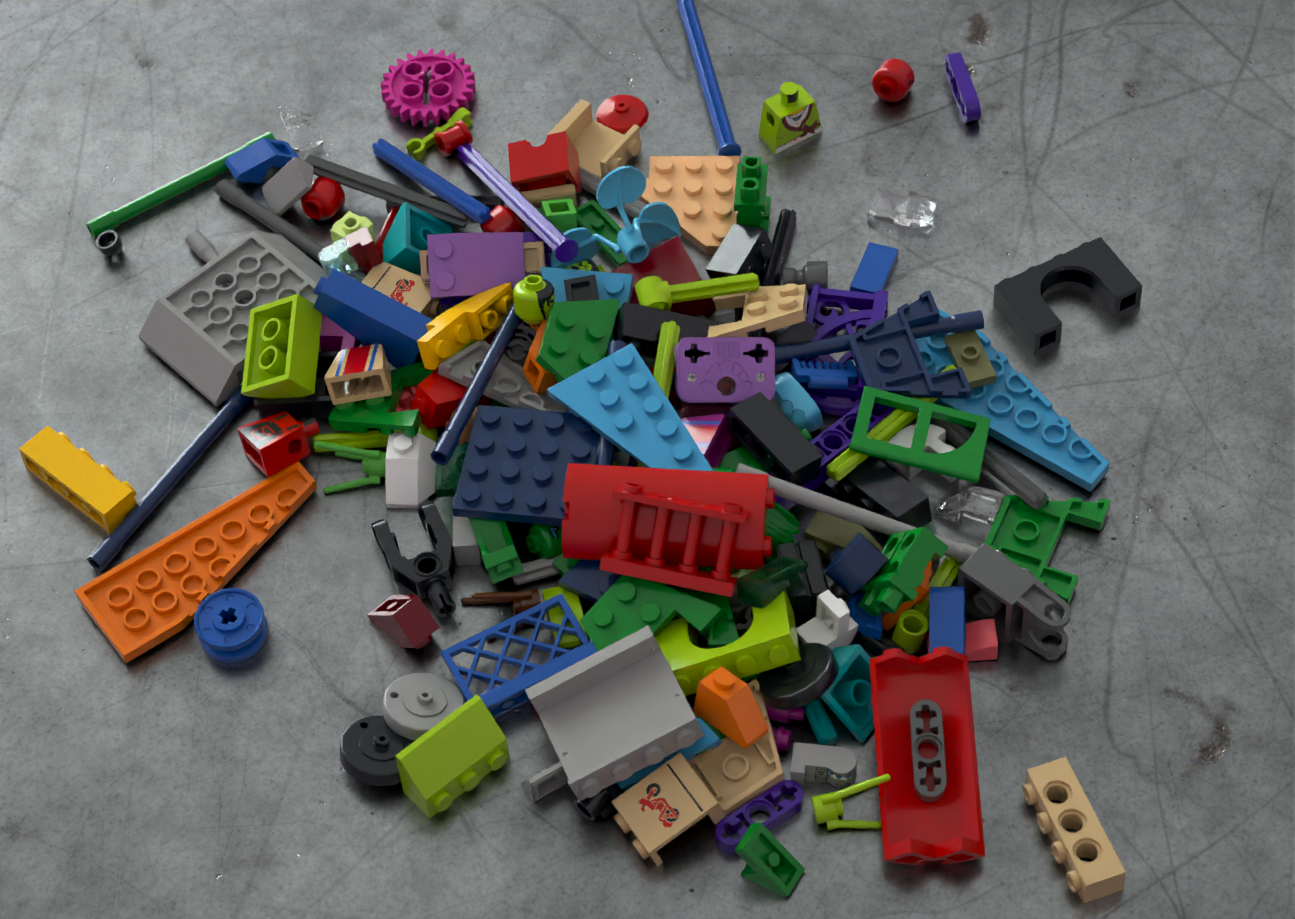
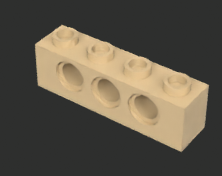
M1066 756L1027 769L1026 782L1022 786L1023 795L1028 805H1034L1038 813L1037 822L1042 833L1049 834L1053 842L1051 843L1053 855L1058 863L1063 862L1067 870V882L1072 892H1078L1082 902L1085 904L1122 891L1124 889L1126 871ZM1052 800H1059V801H1061V802H1063V803L1056 804V803H1053V802H1051V801H1052ZM1065 829H1075L1078 832L1071 833ZM1086 857L1092 859L1093 861L1084 862L1080 860V858Z

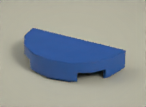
M865 591L851 595L847 606L850 611V617L859 625L857 631L867 637L880 640L883 632L882 615L872 617L859 607V603L866 593Z

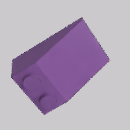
M523 232L427 235L430 295L433 300L469 298L504 283H511L512 289H514V286L525 277Z

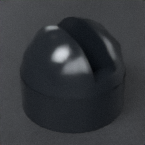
M114 230L104 231L96 239L97 248L107 257H112L114 254L118 255L122 250V240Z

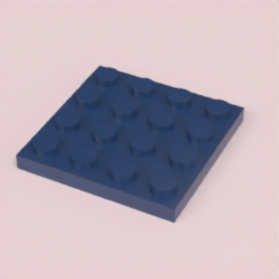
M478 405L452 506L453 516L562 526V519L565 518L563 494L568 463L596 465L600 434L593 430L590 424L580 417L577 418L572 413Z

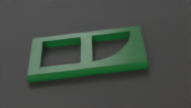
M864 386L849 450L977 484L980 480V471L991 419ZM874 402L918 414L910 448L866 437ZM931 417L974 428V432L969 440L953 451L938 454L924 452Z

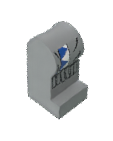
M794 742L790 780L797 782L802 789H805L806 781L830 783L837 788H846L855 782L857 777V760L854 752L850 749Z

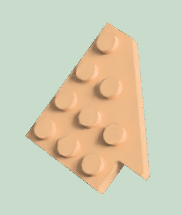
M650 156L649 178H645V191L637 200L646 205L653 202L668 204L677 215L681 235L705 254H715L732 225L736 224L737 211H734L737 164H740V156Z

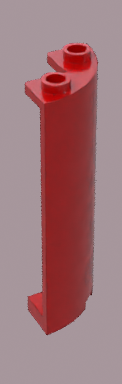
M568 463L563 494V503H565V518L562 519L563 558L601 560L604 554L608 551L612 552V549L616 548L624 500L612 498L611 495L612 490L618 486H623L624 482L643 485L644 491L722 506L723 502L740 504L743 506L742 510L751 512V516L745 524L736 523L729 568L763 570L765 557H771L773 539L772 536H767L766 519L768 509H774L775 489L769 488L768 474ZM637 503L630 551L633 552L632 556L645 559V555H649L657 506ZM670 509L662 556L665 558V563L678 565V562H682L690 513ZM703 516L695 562L698 566L715 567L723 524L722 519Z
M946 646L934 648L932 653L919 658L904 653L902 649H887L883 651V655L869 660L878 777L884 774L890 775L889 781L879 784L884 861L924 865L927 860H942V864H951L985 857L968 656L955 652L951 647ZM924 699L934 701L942 711L947 783L944 795L935 802H925L918 798L915 794L913 783L910 711L916 702ZM924 710L921 712V716L916 718L923 720V733H930L929 724L930 719L933 717L929 716L928 711ZM926 742L918 747V753L925 759H931L938 754V749L934 744ZM933 768L926 769V781L924 784H921L927 786L928 791H934L935 785L939 784L933 782Z

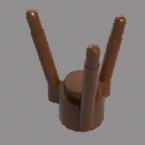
M538 589L520 592L474 593L472 597L461 599L462 604L512 602L514 616L541 603ZM522 623V624L516 626V629H518V628H520V627H522V626H525V625H530V624Z

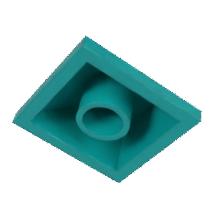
M404 202L383 242V261L411 273L419 274L421 273L419 251L428 250L427 235L453 233V227Z
M859 644L834 647L832 652L839 663V672L831 687L820 697L859 742H864L874 729L869 663L871 658Z

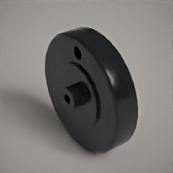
M822 643L799 645L801 660L762 672L759 678V692L767 705L778 710H790L807 705L823 695L834 683L839 672V663L827 645Z
M370 716L355 721L345 729L340 739L339 759L345 771L358 781L376 786L395 785L401 783L395 755L415 740L407 739L394 732L387 725L383 716Z

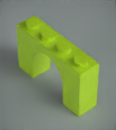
M783 585L751 595L752 625L742 637L728 645L712 649L699 648L691 625L682 618L670 621L655 637L685 696L697 693L699 682L720 666L741 679L801 660L794 611Z

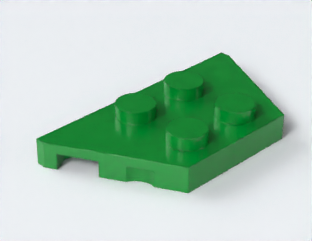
M620 300L554 302L550 309L535 361L546 371L551 372L558 382H561L605 358Z

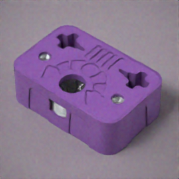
M685 337L681 338L678 344H675L674 392L680 401L689 403L742 402L759 392L768 400L773 398L775 393V346L769 338ZM691 344H693L694 350L706 352V355L694 357L693 363H691L690 357H685L684 354L685 350H690ZM756 344H758L759 350L764 351L763 357H758L757 363L755 357L743 355V352L754 350ZM723 377H726L727 382L732 383V388L726 391V395H723L722 390L717 389V383L722 382Z

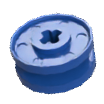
M228 588L210 594L199 604L194 615V627L199 636L200 644L205 653L216 661L226 663L244 661L254 656L264 646L268 637V622L264 615V609L258 598L247 590Z

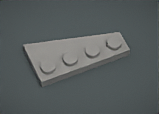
M484 340L476 341L440 363L437 374L468 387L490 344ZM504 354L483 392V395L511 408L554 412L569 411L562 403L556 402L549 397L548 392L536 394L522 372L523 367Z

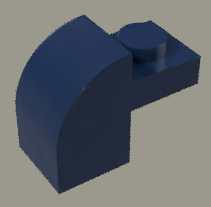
M858 532L843 550L836 547L829 555L832 562L823 573L850 595L865 585L888 559L883 552Z

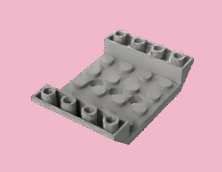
M252 231L157 298L138 335L139 340L218 407L240 386L237 373L244 369L250 309L295 294H299L315 304L318 295L313 293L320 278L323 276L327 279L329 273L281 234ZM223 282L232 283L229 287H218ZM241 299H252L247 304L238 303Z

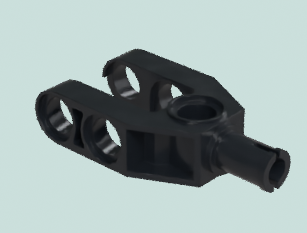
M433 500L421 504L417 511L434 551L422 552L415 558L406 559L405 556H401L395 533L390 532L387 521L381 519L371 523L376 542L394 581L413 595H418L421 600L429 597L437 616L446 617L443 610L444 605L448 614L451 615L456 610V604L448 591L453 586L456 563L453 541Z

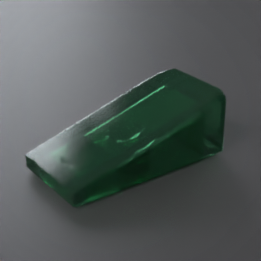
M782 556L739 577L736 582L740 603L760 609L766 607L808 568V562Z

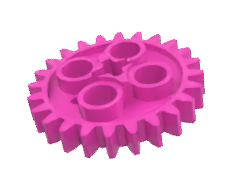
M430 49L428 54L425 55L421 50H418L415 57L407 53L406 61L398 58L396 59L397 66H388L389 73L383 74L384 81L380 83L382 100L385 102L386 110H391L393 117L400 115L401 122H405L410 118L413 126L419 120L423 121L424 127H427L431 120L434 121L436 126L439 125V119L441 118L448 121L450 115L454 114L458 109L462 107L468 109V102L474 101L473 93H476L474 72H471L470 64L465 65L463 57L456 60L454 52L445 56L443 49L438 55L434 54L433 49ZM430 70V75H431V80L429 81V94H430V99H429V103L426 104V102H427V101H426V95H427V93H428L427 73H428V71Z

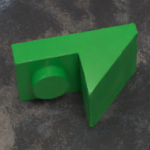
M761 822L751 823L734 850L747 863L741 872L744 878L783 897L789 896L805 870Z

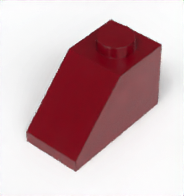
M391 595L367 615L371 622L402 648H422L433 639L431 634L440 628L418 595Z

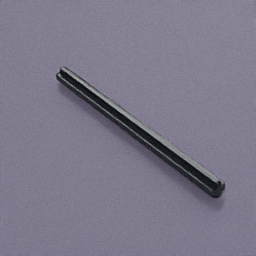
M784 208L780 211L772 240L774 250L766 262L760 287L779 286L797 219L796 212L793 209L788 210ZM765 327L749 332L748 337H765ZM756 344L754 350L743 352V355L755 357L757 363L761 350L758 349V344Z

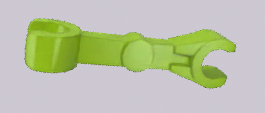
M464 107L458 109L445 125L435 128L425 138L409 140L406 143L407 152L411 153L415 150L413 152L414 159H423L427 154L426 149L435 144L434 133H442L454 127L455 122L459 120L463 121L470 128L473 124V121L469 118L471 113Z

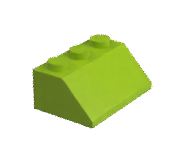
M295 294L250 309L241 394L250 397L275 399L305 397L315 393L322 313L314 308V303L299 294Z
M475 695L395 755L403 792L430 819L437 812L446 810L453 800L462 793L475 788L480 780L492 770L500 769L510 755L505 735L482 699Z

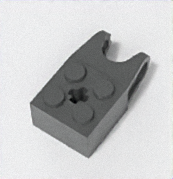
M985 543L958 568V586H965L967 615L976 621L994 619L996 634L1008 643L1015 639L1042 656L1056 657L1066 651L1068 636L1063 628L1070 622V607L1061 597L1035 578L1031 571L1019 567L1010 561L1002 551L994 550ZM1050 609L1060 610L1064 614L1063 618L1054 620ZM1053 635L1061 641V644L1057 647H1047L1043 644L1042 639L1045 636Z

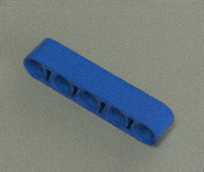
M965 586L930 587L929 654L932 653L934 648L946 646L951 647L955 652L966 655Z

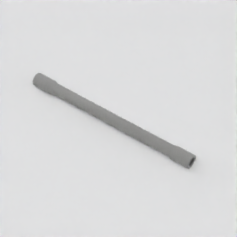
M741 463L738 464L735 472L768 474ZM769 475V488H774L776 496L889 536L903 531L908 532V530L916 528ZM934 534L948 546L944 555L960 563H964L979 549L978 547L959 543Z

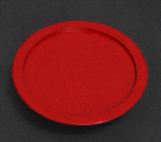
M624 94L606 99L596 112L598 123L621 134H626L634 124L641 128L649 116L648 108L644 102L634 96Z

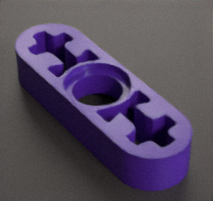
M957 52L945 55L946 75L964 122L980 120V102L962 54Z
M783 780L722 819L715 829L718 848L728 854L736 853L734 850L751 823H756L750 819V815L754 811L763 810L769 814V819L762 823L769 832L801 811L804 804L802 787L795 781ZM785 794L787 797L794 795V801L790 802L788 799L782 801L781 795ZM728 831L731 834L738 833V838L735 840L731 836L725 838V833Z

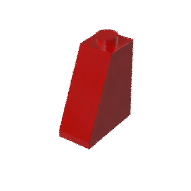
M438 368L418 384L410 410L419 409L420 417L422 418L421 423L427 429L445 426V422L450 420L452 412L457 409L468 388L437 374ZM482 394L476 407L478 405L491 406L493 399Z

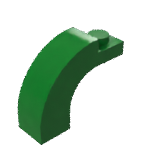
M468 518L481 550L484 565L493 584L524 572L506 521Z

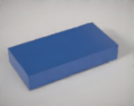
M869 242L850 285V291L875 294L876 290L884 291L898 258V249Z

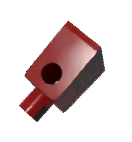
M281 412L237 428L245 456L267 477L308 456L310 448L307 439L320 434L318 423L313 416L297 422L287 412Z

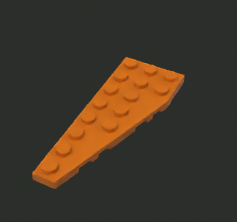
M297 461L74 591L76 597L124 662L128 663L182 631L194 619L199 604L208 595L221 590L317 489L316 482L303 465Z

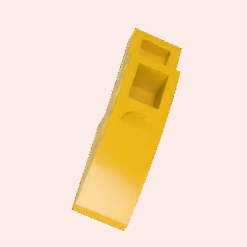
M504 283L472 296L426 324L428 332L417 340L424 368L436 370L440 363L452 357L471 340L482 341L501 326L513 303L511 283Z

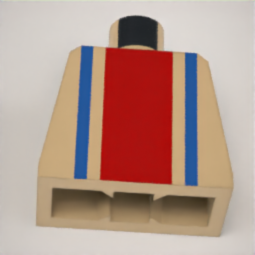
M364 342L359 347L341 350L324 377L333 405L390 396L392 394L391 370L382 344Z

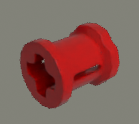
M461 120L455 122L454 127L442 133L436 132L433 135L437 148L446 157L451 155V151L460 145L472 144L473 142L468 127Z

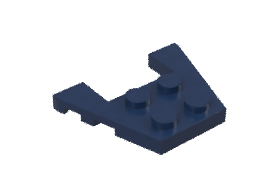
M930 290L922 293L919 299L910 305L906 303L899 307L897 313L883 320L881 318L848 338V346L864 386L910 398H971L972 390L962 367L929 375L910 329L911 327L939 320V311Z

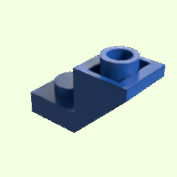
M262 138L227 157L224 163L237 181L261 184L270 165L282 168L294 157H299L288 142Z

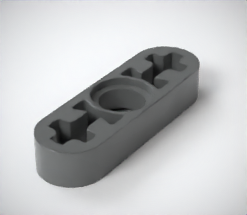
M924 699L916 702L910 711L914 791L918 798L925 802H935L944 795L947 783L942 711L937 703ZM924 710L928 711L929 716L933 717L930 719L929 724L930 733H923V720L916 718L920 717L921 712ZM926 742L932 743L937 747L938 754L934 758L925 759L919 755L918 747ZM933 768V782L939 783L935 785L934 791H928L927 786L921 785L926 781V769Z

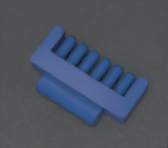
M793 358L790 365L794 379L797 382L807 383L808 388L846 390L848 384H856L858 377L854 363L851 360H847L845 366L843 362H839L838 368L835 362H831L829 366V363L826 361L822 365L819 361L815 362V367L812 361H808L806 366L805 361L799 362L797 358Z

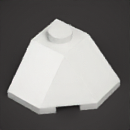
M404 433L389 435L385 458L386 508L419 509L421 504L429 501L428 497L440 488L445 490L454 484V478L446 466L439 465L431 459V453L437 442L423 434H417L412 437L405 436Z

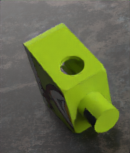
M785 82L780 87V93L764 101L759 138L774 154L822 132L816 102L801 85H797L794 82Z

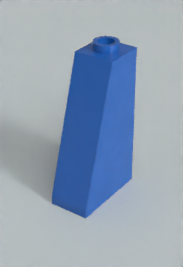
M334 268L327 279L323 276L320 278L313 292L318 295L314 304L315 309L361 343L382 344L388 362L395 368L414 364L420 353L417 340L428 332L426 324L433 319Z

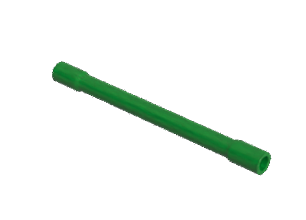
M269 131L247 142L244 146L114 211H108L86 222L89 233L95 239L102 232L113 230L121 223L229 170L224 163L227 157L262 138L276 140L274 135Z

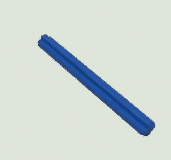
M379 139L377 143L372 144L375 155L478 223L485 224L492 217L490 208L386 140Z

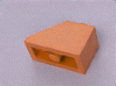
M722 666L699 682L693 713L745 749L768 733V725L747 683Z

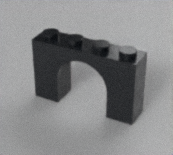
M1099 237L1090 242L1082 243L1079 247L1064 254H1058L1040 265L1032 266L1016 276L1003 279L994 285L993 306L1031 353L1036 355L1061 343L1062 322L1043 300V296L1049 291L1063 286L1083 288L1091 292L1111 316L1115 318L1140 306L1142 285L1106 242Z

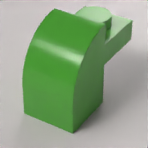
M572 198L542 201V207L537 208L558 230H561L562 234L577 228V212Z

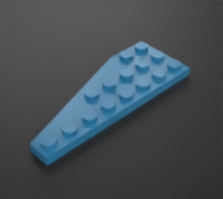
M938 309L939 319L951 317V315ZM975 330L996 373V382L972 388L971 398H938L934 404L990 418L989 436L1091 492L1109 471V462L1086 438L1081 439L1071 428V423L1064 416L1060 417L1052 409L1053 404L1022 372L1018 373L1008 363V358L1002 352L998 353L990 344L991 340L984 333ZM954 333L915 339L929 375L940 373L948 365H954L944 344V336Z

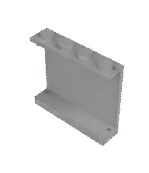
M649 626L525 689L569 779L567 782L579 802L587 797L596 796L606 787L630 778L633 773L649 765L659 763L664 757L681 748L691 746L696 740L705 736Z

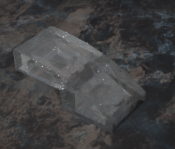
M877 188L867 217L903 226L928 227L938 201L910 190L907 197H903Z

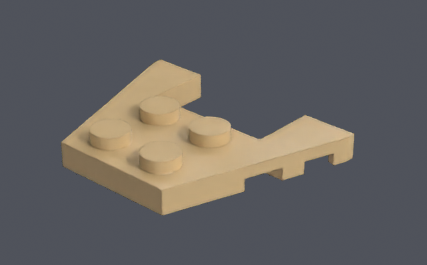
M806 284L761 286L757 291L714 297L716 310L744 307L742 321L710 326L707 337H748L749 332L764 327L766 333L806 321L808 302Z
M756 679L748 683V686L768 725V733L747 749L726 736L721 739L723 743L714 749L709 748L706 752L698 754L696 758L688 761L717 800L726 817L785 779L765 701L759 692L760 686Z

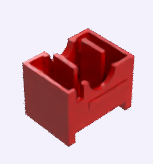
M566 131L547 135L546 141L537 147H533L530 141L527 142V140L508 143L511 184L519 192L573 183L575 192H582L578 152Z

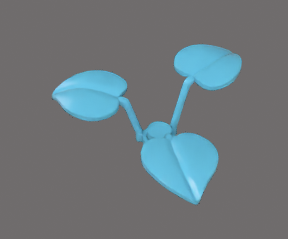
M628 165L616 168L601 180L597 188L596 198L603 209H610L615 206L618 208L625 228L618 232L617 244L599 234L591 235L589 230L584 227L568 230L563 235L578 244V254L572 261L562 263L556 258L555 252L552 250L550 268L565 269L567 266L584 259H592L600 250L598 241L612 248L616 254L623 252L630 263H639L649 255L650 248L647 244L677 235L678 237L681 236L679 220L668 204L653 202L642 208L639 218H634L631 225L623 204L636 201L644 193L646 179L643 173L635 167Z

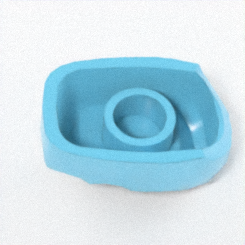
M788 372L776 375L773 397L776 398L785 417L800 430L805 428L809 433L823 425L821 411L804 388Z

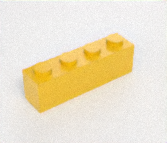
M47 425L19 448L27 470L109 534L116 529L137 505L135 499L136 491L127 481H119L106 465L102 464L100 466L84 448L78 449L63 432L57 433Z

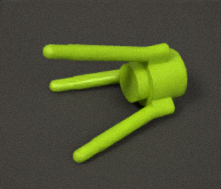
M884 774L833 793L812 796V805L817 824L826 822L828 830L836 828L880 829L882 827L881 822L838 820V816L844 815L841 798L889 781L890 775Z

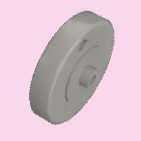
M412 673L396 679L387 687L383 697L382 713L385 722L394 732L407 739L417 740L465 704V698L459 687L445 677L432 673Z

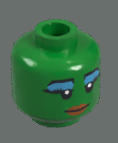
M531 524L529 535L526 537L530 552L536 554L540 559H552L562 554V526Z

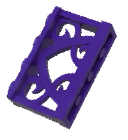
M814 284L812 294L808 295L806 319L814 329L816 323L820 327L816 329L817 335L811 341L826 339L845 328L847 335L855 334L856 332L852 326L856 325V330L859 328L865 329L881 318L883 320L887 319L888 291L876 290L875 294L820 288V285ZM824 306L841 308L844 315L838 316L837 311L830 308L831 315L823 316L820 310ZM849 351L839 361H836L828 354L816 356L810 360L809 358L799 359V362L805 361L807 366L808 361H812L814 367L817 361L821 365L826 361L829 363V366L831 362H835L838 368L839 362H843L845 366L847 360L854 359L851 351ZM856 366L855 369L858 374L856 384H848L846 390L808 388L807 383L798 382L808 394H822V398H826V395L852 398V401L855 402L856 399H861L864 389Z

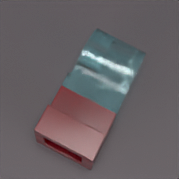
M366 226L326 246L318 255V259L327 276H329L333 268L348 275L351 271H355L369 263L374 267L383 262Z

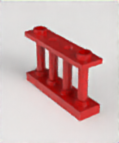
M624 482L623 486H618L612 490L611 497L622 499L624 503L616 548H613L612 552L608 551L601 557L599 570L732 597L738 591L740 578L731 576V572L728 570L736 523L745 524L750 519L751 512L742 510V505L731 502H723L722 506L644 491L643 485ZM637 503L657 506L649 555H645V559L632 556L633 552L630 551ZM670 509L690 513L682 562H678V565L665 563V558L662 557ZM703 516L723 520L715 568L711 569V572L698 570V565L695 564Z

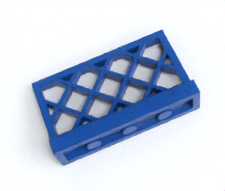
M560 593L441 651V656L466 702L473 698L469 690L472 678L490 682L487 692L479 695V697L495 719L529 702L530 700L525 689L598 651L593 642L590 643L563 594ZM560 606L564 613L561 625L544 621L547 611ZM567 622L570 623L572 628L566 626ZM522 623L534 625L535 629L531 640L513 635L516 626ZM541 627L558 632L554 646L536 641ZM563 634L578 637L582 644L573 650L559 648ZM493 637L505 640L501 654L483 650L486 641ZM511 642L528 646L523 661L506 656ZM533 648L550 652L548 662L542 665L530 663L529 659ZM462 652L475 655L470 669L456 666L452 657ZM480 657L498 661L493 676L475 671ZM503 663L520 667L518 676L511 680L498 677ZM461 675L467 676L466 681H464Z

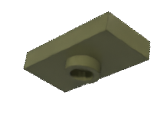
M975 330L944 336V344L956 368L962 367L971 389L996 382V373Z

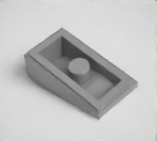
M453 516V551L457 566L481 564V556L469 519L467 517Z

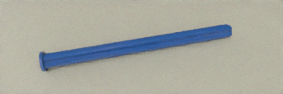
M677 0L718 141V156H740L741 147L734 139L694 0Z

